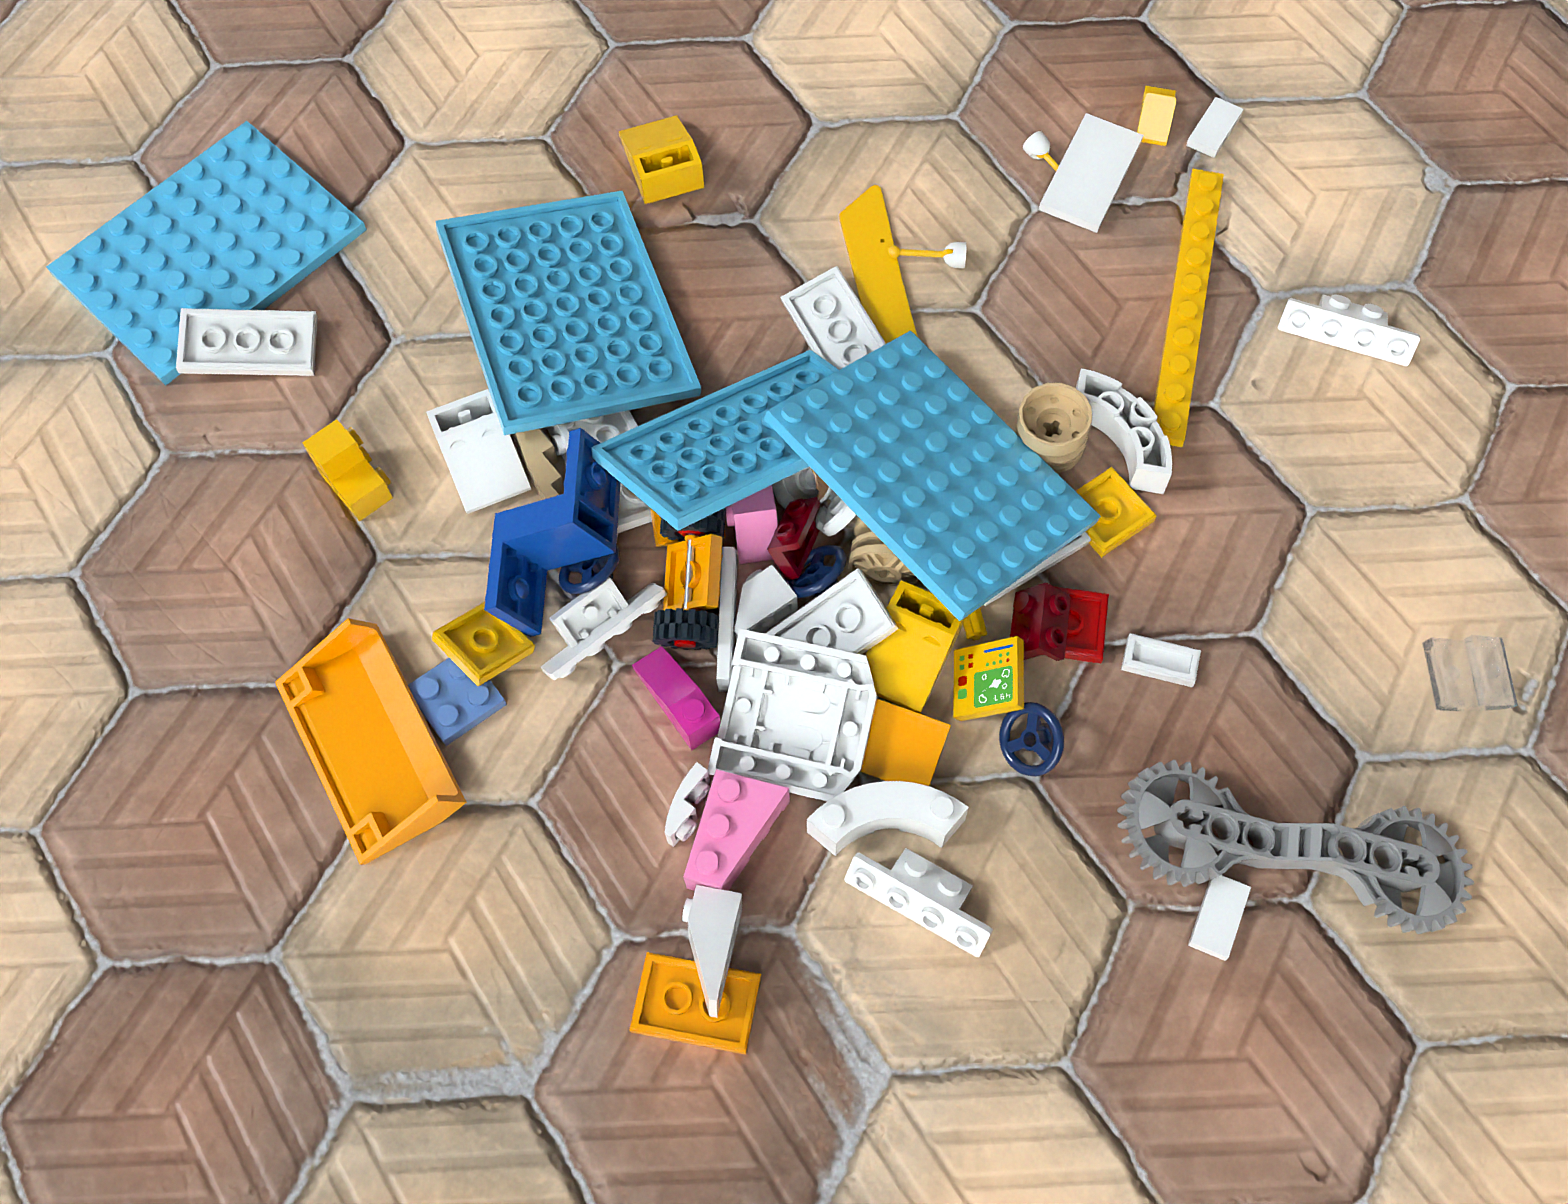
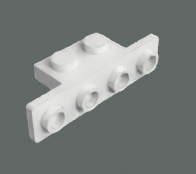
M1322 295L1318 306L1290 298L1287 301L1278 325V329L1284 332L1403 366L1410 364L1420 341V335L1417 333L1388 326V312H1384L1381 307L1374 304H1365L1364 306L1355 304L1342 295H1332L1331 297Z
M609 577L598 587L580 594L549 618L568 646L541 666L542 671L553 680L568 676L575 670L578 662L586 656H593L601 651L608 639L627 631L632 626V621L641 614L649 613L656 609L661 603L660 600L667 595L663 587L650 583L626 601Z
M905 848L891 870L861 853H856L844 879L846 883L975 957L980 956L993 929L960 910L973 885Z

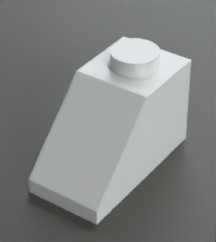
M773 565L765 570L759 569L750 574L742 586L734 629L736 643L740 628L765 633L798 611L797 595Z

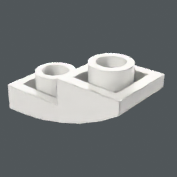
M698 762L695 763L680 784L669 809L665 835L667 842L672 847L679 840L686 841L695 831L698 818L696 810L691 804L693 802L695 804L701 802L710 789L708 785L710 783L708 770Z

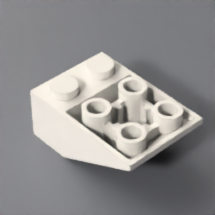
M489 389L426 412L467 514L531 490L510 434L505 436L503 434Z

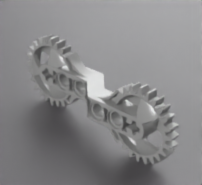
M1172 760L1165 765L1162 762H1158L1150 767V769L1147 767L1138 773V777L1128 782L1130 789L1120 796L1128 804L1117 808V812L1126 816L1127 819L1117 825L1118 828L1128 830L1129 835L1121 840L1122 843H1133L1135 847L1129 854L1130 858L1141 855L1143 860L1140 869L1144 870L1150 866L1154 867L1153 879L1156 880L1166 874L1168 885L1181 881L1183 887L1195 882L1201 884L1208 881L1209 878L1212 880L1222 875L1233 864L1237 863L1255 868L1312 869L1343 878L1354 889L1363 906L1375 903L1377 908L1374 916L1376 918L1388 915V927L1401 925L1403 933L1415 930L1417 934L1441 930L1445 928V925L1455 923L1457 921L1455 915L1466 911L1461 902L1472 899V896L1464 890V887L1474 884L1472 879L1464 876V871L1473 868L1471 864L1463 863L1461 857L1467 853V850L1456 849L1454 844L1458 841L1459 836L1453 835L1448 837L1445 834L1448 828L1446 822L1435 826V814L1431 813L1422 817L1420 808L1409 812L1406 806L1395 810L1390 808L1368 817L1354 829L1334 823H1276L1247 814L1238 805L1228 787L1221 790L1215 788L1218 781L1216 776L1208 781L1204 779L1205 768L1202 767L1192 773L1191 762L1178 766L1176 760ZM1178 780L1189 783L1190 800L1182 799L1173 803ZM1154 826L1156 835L1144 838L1141 830ZM1211 826L1216 829L1218 838L1213 834ZM1407 826L1420 831L1422 847L1403 842ZM1247 835L1251 838L1253 847L1249 844ZM1169 846L1185 849L1180 867L1169 863ZM1443 855L1445 863L1439 864L1436 857ZM1421 888L1416 914L1404 911L1401 903V892L1407 893Z

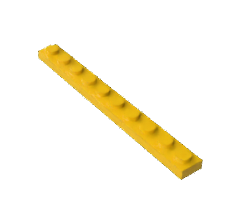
M1192 169L1189 179L1153 411L1158 416L1156 421L1162 429L1164 436L1167 435L1170 445L1177 447L1183 446L1186 436L1224 177L1222 173Z

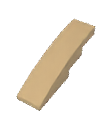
M540 429L516 433L530 477L541 499L544 500L564 494L562 476L553 467V465L558 463L553 444Z

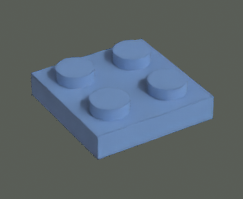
M450 658L408 685L419 709L445 746L507 705L490 680L478 687Z

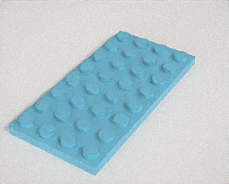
M808 350L593 446L592 459L679 531L809 467L764 420L767 410L835 373L839 369L813 351Z

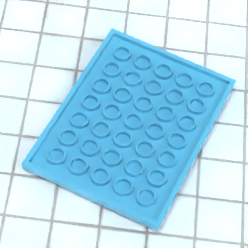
M245 121L50 263L46 268L166 386L181 374L176 370L181 308L264 310L367 229L362 220L254 126Z
M623 191L436 221V231L504 436L700 396L701 385Z
M912 331L903 334L767 410L764 420L959 621L966 618L1094 526L1101 517L1036 452L1025 445L1022 439Z

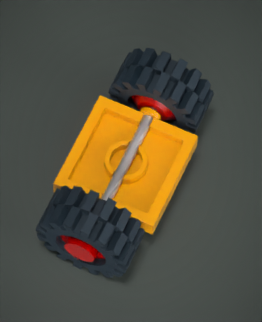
M726 508L679 531L661 517L660 534L663 537H668L670 540L678 539V543L667 545L664 586L667 595L664 597L663 610H658L654 613L652 639L654 644L661 645L662 647H671L672 649L683 648V650H701V648L707 650L716 648L718 645L719 616L703 610L718 608L720 570L723 557L722 539L724 538Z

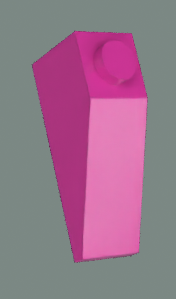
M662 646L632 665L637 675L691 751L718 734L721 724L719 714L700 688Z

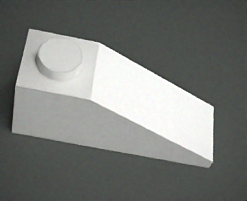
M696 885L693 899L687 898L685 901L682 921L688 922L689 941L709 1016L717 1018L742 913V893Z

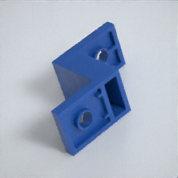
M582 428L569 431L564 494L495 513L484 610L529 637L540 635L542 632L548 570L616 553L621 482L592 459V447L600 444V442Z

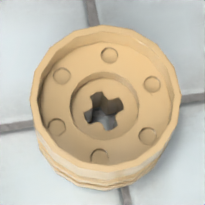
M1045 383L1034 387L1024 396L1018 411L1015 433L1022 439L1025 445L1036 452L1059 474L1073 468L1081 460L1092 423V408L1086 396L1075 387L1063 383Z
M856 515L854 527L856 538L852 541L849 569L853 572L859 568L869 582L880 585L898 586L901 580L909 584L917 582L919 579Z

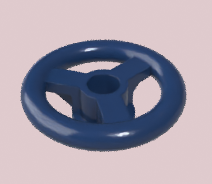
M616 544V553L561 567L558 576L560 587L570 594H582L598 587L609 577L613 579V572L620 559L618 545ZM570 572H579L582 575V582L571 583L569 581Z
M836 545L817 547L811 550L804 567L809 563L811 565L799 578L790 580L785 578L784 580L797 595V598L812 595L818 597L839 582L838 577L846 565V554L841 547ZM833 555L836 557L833 567L824 565L825 556Z
M1025 702L1024 709L1008 712L1005 715L999 731L1000 748L1005 760L1014 770L1026 776H1041L1050 772L1059 763L1064 751V732L1058 718L1049 708L1038 703ZM1028 713L1027 727L1021 733V737L1010 741V732L1014 722L1021 715ZM1041 717H1042L1047 723H1041V721H1040ZM1021 749L1034 751L1044 762L1039 765H1028L1018 759L1014 752Z

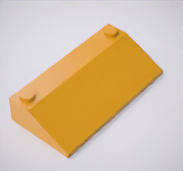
M350 618L346 619L275 681L360 865L373 861L439 825L467 803L377 624Z

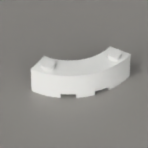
M1081 368L1076 389L1086 396L1092 408L1091 425L1105 433L1123 454L1129 471V486L1135 490L1164 494L1172 475V454L1167 435L1164 436L1162 429L1156 421L1158 416L1141 397L1136 398L1123 389L1121 382L1098 372Z
M904 781L875 782L854 787L828 800L807 819V833L835 856L856 839L881 829H899V831L913 833L934 842L942 848L965 821L969 807L947 793L930 786Z

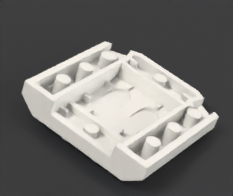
M740 628L732 660L734 667L718 737L714 739L708 773L715 775L717 769L789 788V793L828 801L844 792L862 769L877 701V694L867 656Z

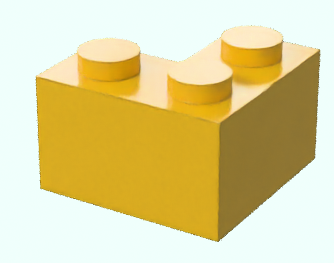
M336 419L302 442L321 476L359 522L393 499L387 487L391 484L390 479L380 467L373 469L369 464L372 459L362 446L363 441L352 427L345 429Z

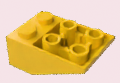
M677 115L618 131L644 204L704 188L701 159L693 139Z
M901 580L886 608L899 629L869 649L865 656L868 658L877 696L921 714L961 631L964 619L959 621L933 593Z

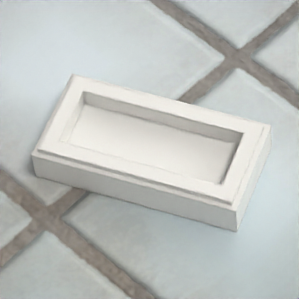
M1215 97L1188 138L1186 146L1215 158L1240 119L1244 109Z
M1130 633L1127 638L1121 670L1193 687L1196 681L1201 650Z
M1223 875L1212 880L1210 879L1188 946L1226 961L1229 958L1251 887Z

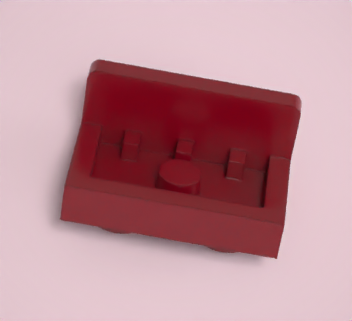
M818 497L799 498L789 502L767 548L774 563L780 568L787 580L799 578L820 532L813 520L821 504Z
M1046 582L1015 592L1009 638L1018 636L1024 640V660L1045 655L1055 661L1064 660L1071 597L1069 594Z

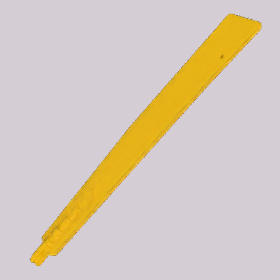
M873 185L840 212L839 220L860 303L887 344L909 331H912L916 336L917 333L904 289L898 259L891 258L888 254V250L891 246H894L882 190L878 185ZM980 607L964 618L963 621L967 639H973V641L979 640L980 637L988 634Z

